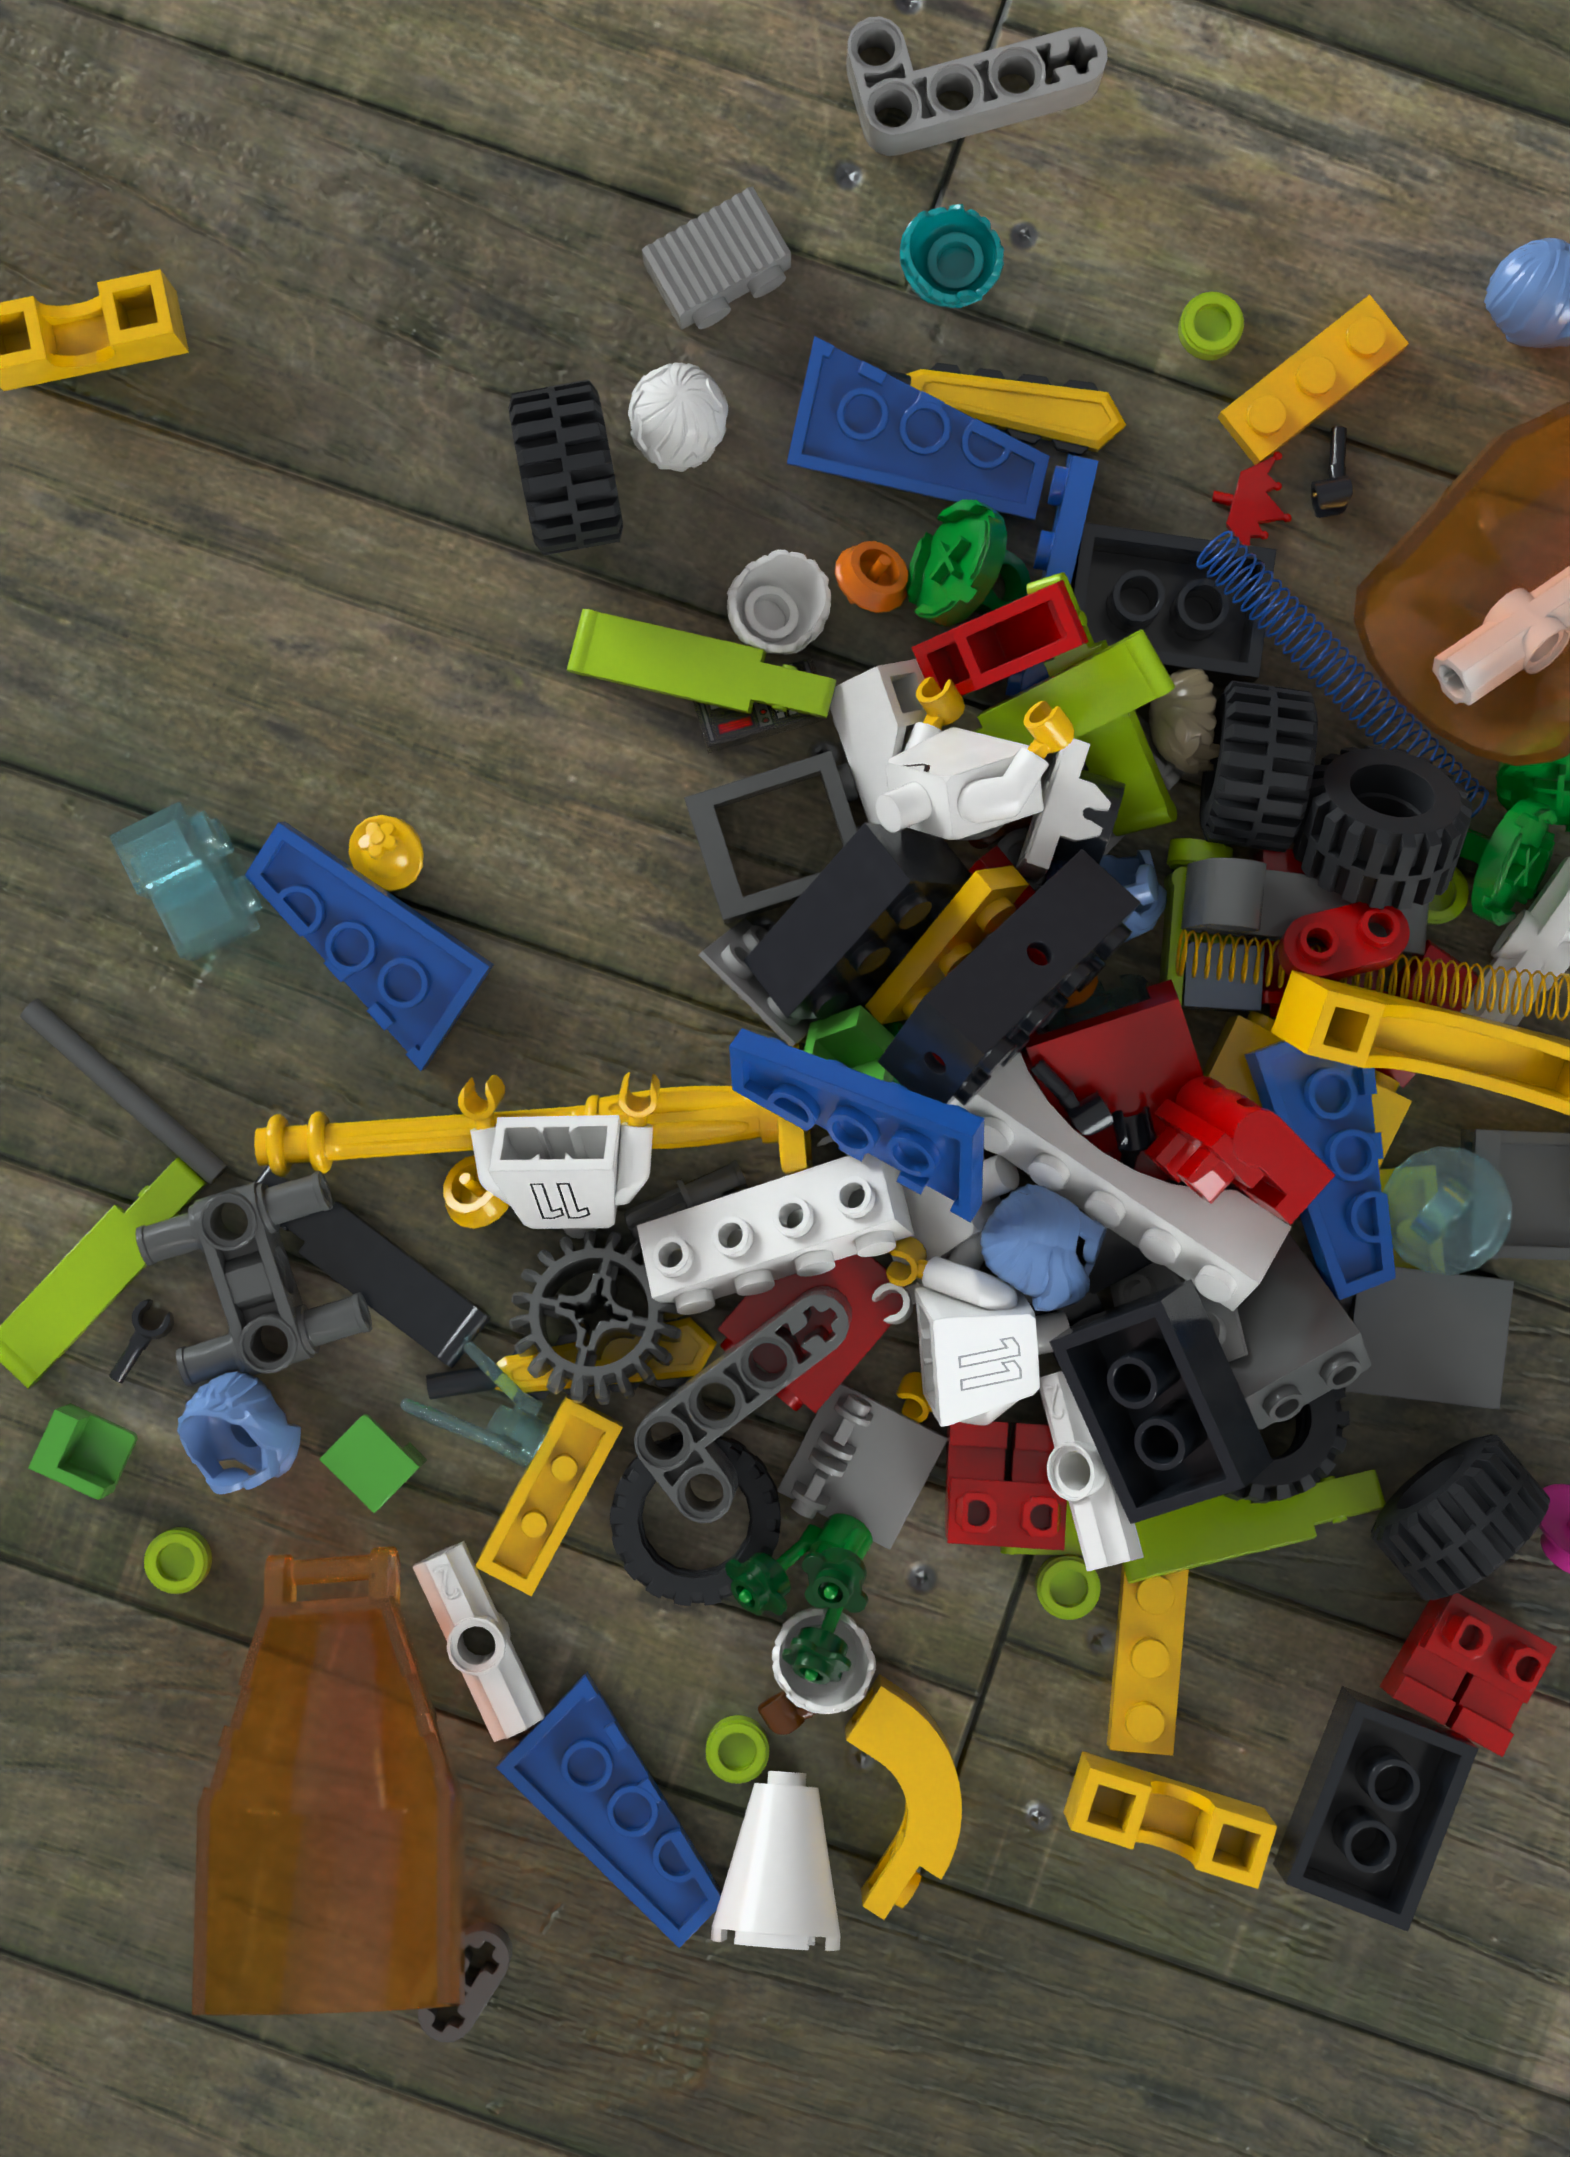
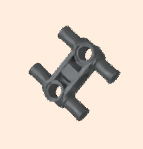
M320 1171L272 1187H268L266 1183L259 1182L232 1187L224 1192L195 1200L193 1205L189 1206L188 1213L152 1225H143L136 1228L135 1235L138 1249L148 1266L200 1249L206 1256L229 1326L228 1334L189 1347L183 1346L176 1350L178 1370L187 1387L195 1386L199 1382L216 1378L228 1372L240 1371L252 1376L262 1373H277L291 1364L313 1358L316 1353H319L320 1345L372 1330L370 1311L361 1292L355 1293L351 1297L308 1309L302 1302L279 1232L280 1224L333 1208L329 1185L324 1174ZM225 1203L237 1204L245 1211L248 1225L243 1234L231 1232L225 1227L221 1216ZM263 1326H276L285 1333L288 1341V1348L285 1354L272 1353L265 1348L261 1340Z

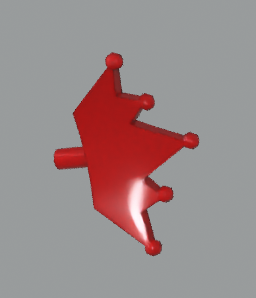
M1279 451L1274 452L1273 457L1241 471L1234 495L1214 490L1212 502L1231 506L1226 528L1229 531H1233V536L1239 537L1240 544L1251 546L1250 538H1261L1264 540L1269 537L1268 532L1262 531L1259 524L1281 520L1290 522L1292 520V516L1289 513L1284 514L1267 494L1272 490L1279 491L1282 489V484L1275 482L1269 476L1275 461L1282 458V453Z

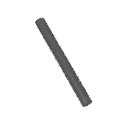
M38 998L33 1000L23 1010L20 1017L205 1181L212 1185L225 1172L228 1166Z

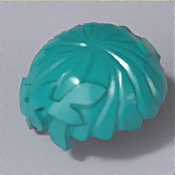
M963 204L951 205L948 210L944 207H939L930 211H922L909 223L902 234L900 264L911 289L922 300L941 307L962 308L982 300V297L999 280L1004 266V247L1001 245L997 232L991 229L990 220L984 216L981 217L975 210L969 209L966 211Z

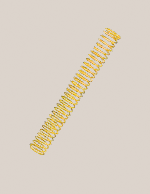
M1186 929L1182 930L1176 956V973L1178 976L1181 977L1184 974L1188 941L1193 933L1195 953L1192 964V978L1196 977L1198 950L1201 940L1206 934L1208 951L1204 967L1205 980L1209 976L1212 945L1216 936H1218L1220 954L1216 971L1217 981L1221 979L1223 951L1230 937L1233 952L1229 967V982H1232L1234 978L1236 950L1240 940L1243 939L1245 955L1241 970V983L1244 984L1246 981L1248 952L1252 942L1255 940L1257 957L1254 966L1253 984L1257 985L1261 951L1264 944L1268 942L1270 956L1267 964L1265 984L1267 987L1270 985L1273 970V954L1280 940H1277L1272 947L1268 938L1260 945L1258 939L1253 937L1247 945V940L1244 936H1240L1235 943L1231 934H1228L1224 941H1222L1221 935L1216 933L1210 942V936L1207 931H1204L1198 939L1195 930H1191L1189 933H1187ZM1184 933H1185V943H1184L1183 950H1182L1181 961H1180V968H1179V958H1180L1181 944H1182L1183 935H1184ZM1315 944L1311 948L1312 950H1314L1315 947H1317L1318 952H1326V948L1323 951H1321V948L1318 944ZM1401 954L1394 962L1388 988V994L1391 995L1394 977L1392 995L1395 996L1397 964L1401 958H1404L1406 968L1402 978L1400 997L1407 999L1410 983L1409 966L1412 960L1416 959L1418 970L1413 986V1001L1418 1002L1422 988V966L1428 960L1431 969L1426 983L1425 1003L1430 1005L1434 993V968L1438 962H1441L1443 971L1437 992V1004L1441 1007L1445 1001L1447 989L1446 970L1449 964L1453 963L1455 973L1450 988L1449 1004L1451 1008H1454L1459 994V970L1462 965H1466L1468 973L1462 991V1008L1466 1010L1469 1006L1472 991L1471 972L1475 966H1478L1480 975L1475 988L1474 1009L1479 1011L1484 995V972L1487 968H1491L1492 977L1486 997V1009L1490 1013L1494 1008L1496 1000V973L1499 969H1503L1505 977L1500 988L1498 1001L1499 1013L1503 1014L1509 997L1508 975L1511 971H1515L1517 978L1513 987L1510 1004L1511 1014L1515 1016L1521 1001L1520 977L1524 972H1527L1529 980L1523 998V1014L1525 1017H1528L1534 998L1533 977L1536 973H1539L1542 980L1535 1001L1536 1017L1540 1018L1544 1012L1546 1002L1545 979L1548 975H1552L1554 979L1547 1005L1549 1020H1552L1556 1014L1559 1021H1563L1570 1010V975L1561 973L1556 977L1553 972L1543 975L1540 970H1536L1531 974L1528 969H1523L1519 973L1515 967L1506 971L1503 966H1499L1494 970L1491 965H1486L1482 969L1478 963L1469 967L1467 962H1462L1457 966L1454 960H1450L1445 965L1442 959H1437L1433 963L1429 957H1426L1420 962L1417 956H1413L1408 961L1406 956ZM1281 965L1278 973L1279 988L1282 987L1285 971ZM1385 968L1379 970L1376 991L1379 992L1381 979L1380 992L1382 993L1385 982ZM1373 971L1367 972L1365 975L1364 988L1366 989L1368 983V989L1371 990ZM1360 974L1357 975V978L1356 975L1353 976L1352 985L1355 986L1356 979V986L1359 987ZM1561 976H1563V977L1561 978L1560 982H1559V985H1558V982H1557L1558 979H1559ZM1418 977H1419V986H1418V993H1417V998H1416V988H1417V982H1418ZM1344 978V982L1343 979H1340V982L1347 984V978ZM1444 978L1443 995L1440 1003L1441 987ZM1468 979H1469L1468 996H1467V1001H1466V1005H1465V993H1466L1467 982H1468ZM1566 979L1568 990L1567 1008L1564 1016L1560 1018L1559 996L1562 983ZM1406 980V989L1404 994V985ZM1430 980H1431V990H1430V996H1429V1000H1428L1429 984H1430ZM1455 980H1456V992H1455V998H1454V1002H1453V989H1454ZM1480 981H1481L1480 1000H1479V1004H1478V1007H1477V996H1478V990H1479V985H1480ZM1506 983L1505 1002L1502 1009V994ZM1493 984V998L1489 1009L1490 992ZM1518 985V999L1514 1011V997ZM1543 986L1542 1007L1540 1014H1538L1539 997ZM1529 987H1531L1530 1003L1526 1013L1527 994ZM1554 988H1555V1004H1554V1010H1553V1013H1552V1016H1551V1015H1550L1551 999H1552V994H1553V991H1554Z

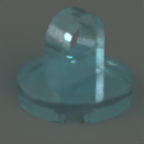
M1437 1146L1414 1153L1394 1169L1382 1193H1386L1388 1196L1393 1248L1405 1262L1426 1273L1453 1276L1481 1267L1500 1251L1511 1230L1513 1203L1506 1180L1489 1160L1465 1148Z

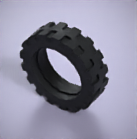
M681 1432L671 1434L670 1437L655 1441V1444L665 1450H676L683 1446V1435ZM720 1436L715 1442L732 1462L738 1473V1486L746 1497L750 1520L747 1536L735 1555L717 1567L697 1571L680 1568L659 1556L646 1538L642 1518L646 1496L656 1483V1480L638 1456L631 1461L617 1485L610 1511L613 1546L617 1555L619 1554L624 1562V1568L634 1581L637 1579L646 1586L645 1590L658 1598L663 1596L674 1600V1604L691 1606V1603H704L705 1606L714 1605L722 1602L723 1598L733 1595L731 1591L733 1580L729 1578L725 1570V1565L728 1561L736 1559L740 1563H744L757 1552H762L772 1557L778 1544L781 1525V1511L777 1488L761 1459L757 1455L754 1456L746 1449L745 1445L733 1438L728 1439Z

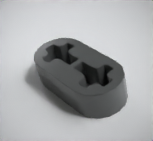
M478 1922L467 1927L458 1937L429 1983L418 2008V2021L422 2030L431 2039L439 2042H454L463 2038L471 2030L504 1978L512 1958V1943L508 1934L500 1926L490 1922ZM485 1941L492 1943L495 1946L492 1958L498 1962L497 1965L486 1961L475 1978L465 1973L473 1956V1952L467 1946L471 1945L472 1947L479 1948ZM457 1986L465 1991L458 2007V2013L463 2018L452 2015L446 2023L440 2021L436 2017L439 2006L433 2000L436 1999L444 2003L449 1999Z

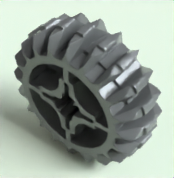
M590 1230L584 1234L585 1249L576 1251L571 1239L568 1236L562 1237L559 1242L565 1256L557 1261L554 1260L550 1252L545 1249L541 1250L538 1253V1258L547 1269L542 1276L531 1269H524L521 1277L530 1287L534 1288L532 1294L515 1292L512 1295L511 1301L520 1309L529 1311V1314L515 1316L509 1320V1324L514 1332L531 1333L521 1339L514 1347L520 1357L539 1353L527 1368L533 1378L541 1377L553 1369L547 1382V1389L550 1392L558 1394L564 1389L569 1380H572L570 1397L575 1403H582L586 1398L589 1385H594L598 1403L605 1405L609 1403L611 1397L610 1384L617 1383L623 1396L629 1399L635 1395L634 1388L628 1379L631 1376L639 1373L646 1384L653 1385L656 1382V1376L646 1364L651 1358L661 1365L669 1366L672 1363L673 1357L671 1353L661 1347L659 1343L661 1340L672 1343L681 1341V1330L674 1325L664 1322L665 1320L677 1319L683 1315L677 1313L675 1303H660L652 1298L645 1263L640 1265L644 1258L639 1240L631 1244L623 1255L621 1254L623 1238L620 1233L611 1232L605 1249L599 1248V1241L595 1231ZM598 1269V1273H593L588 1288L581 1294L575 1296L559 1294L558 1298H554L561 1286L574 1276ZM618 1272L632 1278L645 1291L649 1308L648 1318L636 1316L632 1310L625 1309L616 1304ZM604 1298L606 1303L603 1306L608 1315L615 1316L617 1320L611 1319L610 1322L599 1321L596 1331H592L590 1336L588 1333L591 1329L584 1318L580 1319L577 1314L595 1313L598 1304H602ZM547 1316L557 1318L562 1324L576 1328L577 1341L575 1347L578 1350L575 1364L562 1358L553 1350L547 1334ZM635 1336L642 1337L634 1349L623 1358L607 1365L595 1366L596 1361L601 1360L605 1347L611 1341L618 1338L634 1340Z

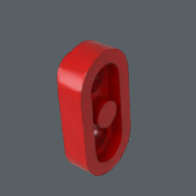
M1362 902L1304 915L1294 920L1280 939L1278 945L1279 963L1288 976L1294 970L1334 981L1383 969L1393 964L1406 948L1410 937L1409 924L1404 914L1393 906H1384V909L1369 907L1368 904ZM1368 923L1380 924L1386 930L1387 937L1374 935L1370 931ZM1313 937L1321 940L1325 945L1326 952L1312 950L1307 943V938Z

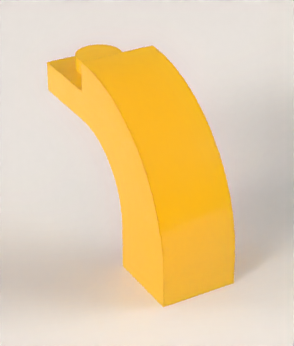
M879 1674L865 1695V1698H863L846 1724L845 1735L846 1741L884 1765L897 1779L905 1795V1812L901 1826L861 1888L862 1906L885 1920L894 1904L902 1909L914 1895L922 1878V1875L916 1872L919 1866L940 1880L943 1878L951 1863L960 1834L962 1798L959 1779L950 1748L935 1720L914 1697Z

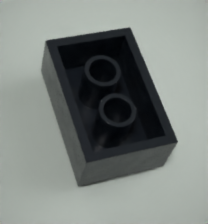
M1085 522L1071 587L1081 611L1086 614L1087 626L1094 643L1106 640L1108 646H1111L1143 629L1169 675L1182 668L1185 670L1202 669L1208 675L1209 682H1212L1213 685L1227 686L1230 681L1254 683L1259 678L1266 627L1258 628V622L1262 616L1255 620H1249V615L1254 607L1246 612L1241 611V605L1245 599L1238 603H1232L1233 596L1237 590L1229 595L1224 594V589L1229 581L1221 586H1215L1216 579L1222 571L1211 578L1207 577V571L1215 561L1203 569H1198L1197 559L1212 540ZM1216 541L1214 544H1212V546L1205 552V554L1220 541ZM1224 542L1210 553L1202 565L1216 556L1227 542ZM1230 543L1221 555L1235 547L1236 543ZM1246 545L1248 546V554H1255L1257 562L1265 563V571L1270 570L1274 573L1277 549ZM1238 548L1234 557L1227 564V566L1231 564L1233 561H1235L1237 558L1243 556L1245 554V548ZM1232 552L1218 562L1209 575L1217 571L1231 556ZM1246 557L1237 573L1253 564L1254 557ZM1241 560L1226 571L1218 583L1225 580L1237 568ZM1255 565L1246 581L1262 572V566ZM1250 568L1235 579L1226 592L1233 589L1246 576ZM1264 574L1255 589L1269 581L1271 574ZM1259 577L1245 586L1237 595L1235 601L1245 595ZM1268 585L1264 586L1257 593H1255L1249 599V601L1246 603L1243 609L1253 604L1264 592ZM1272 585L1270 586L1268 592L1264 595V597L1271 593ZM1270 597L1256 609L1252 618L1269 605ZM1267 616L1263 619L1260 626L1267 623Z
M864 823L743 961L787 1019H826L831 1015L859 1005L870 1013L865 1005L972 874L941 837L910 828L891 833L881 824Z
M1192 1279L1081 1319L1049 1342L1130 1524L1245 1488L1273 1462Z
M1342 1686L1275 1857L1274 1867L1287 1885L1408 1932L1479 1748L1468 1738L1451 1730L1449 1727Z

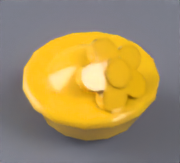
M386 815L368 817L355 827L349 839V856L353 868L386 891L391 892L405 889L416 881L423 868L424 853L420 836L410 824L402 819Z
M474 1155L465 1157L448 1172L443 1184L445 1207L450 1218L461 1227L476 1229L488 1226L501 1218L510 1207L482 1187L478 1179Z

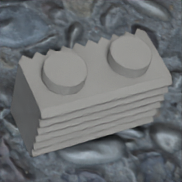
M753 186L747 187L742 193L735 194L731 199L725 200L719 206H714L709 212L702 213L698 218L691 219L686 225L679 226L675 231L669 232L666 236L658 238L654 243L648 244L642 249L644 266L681 330L693 323L697 325L698 329H705L714 325L730 313L731 308L728 303L749 291L754 298L762 297L772 292L786 280L784 272L791 268V252Z

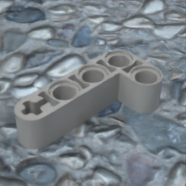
M878 16L868 17L858 22L851 30L847 43L846 67L860 124L868 145L877 153L886 156H896L1082 105L1090 101L1097 93L1108 57L1107 47L1102 37L1095 31L1085 27H1072L913 71L906 42L900 28L891 20ZM878 47L889 53L891 59L881 66H872L866 64L859 55L868 48ZM1074 60L1078 69L1087 68L1086 73L1077 74L1074 65L1065 66L1066 61ZM1008 74L1020 75L1028 81L1030 88L1023 93L1014 94L1006 91L1001 86L999 80ZM1052 78L1049 85L1045 84V79ZM946 91H957L967 97L969 105L961 110L952 111L943 107L937 98ZM894 107L902 110L907 115L909 120L905 124L891 128L878 121L876 115L881 110Z

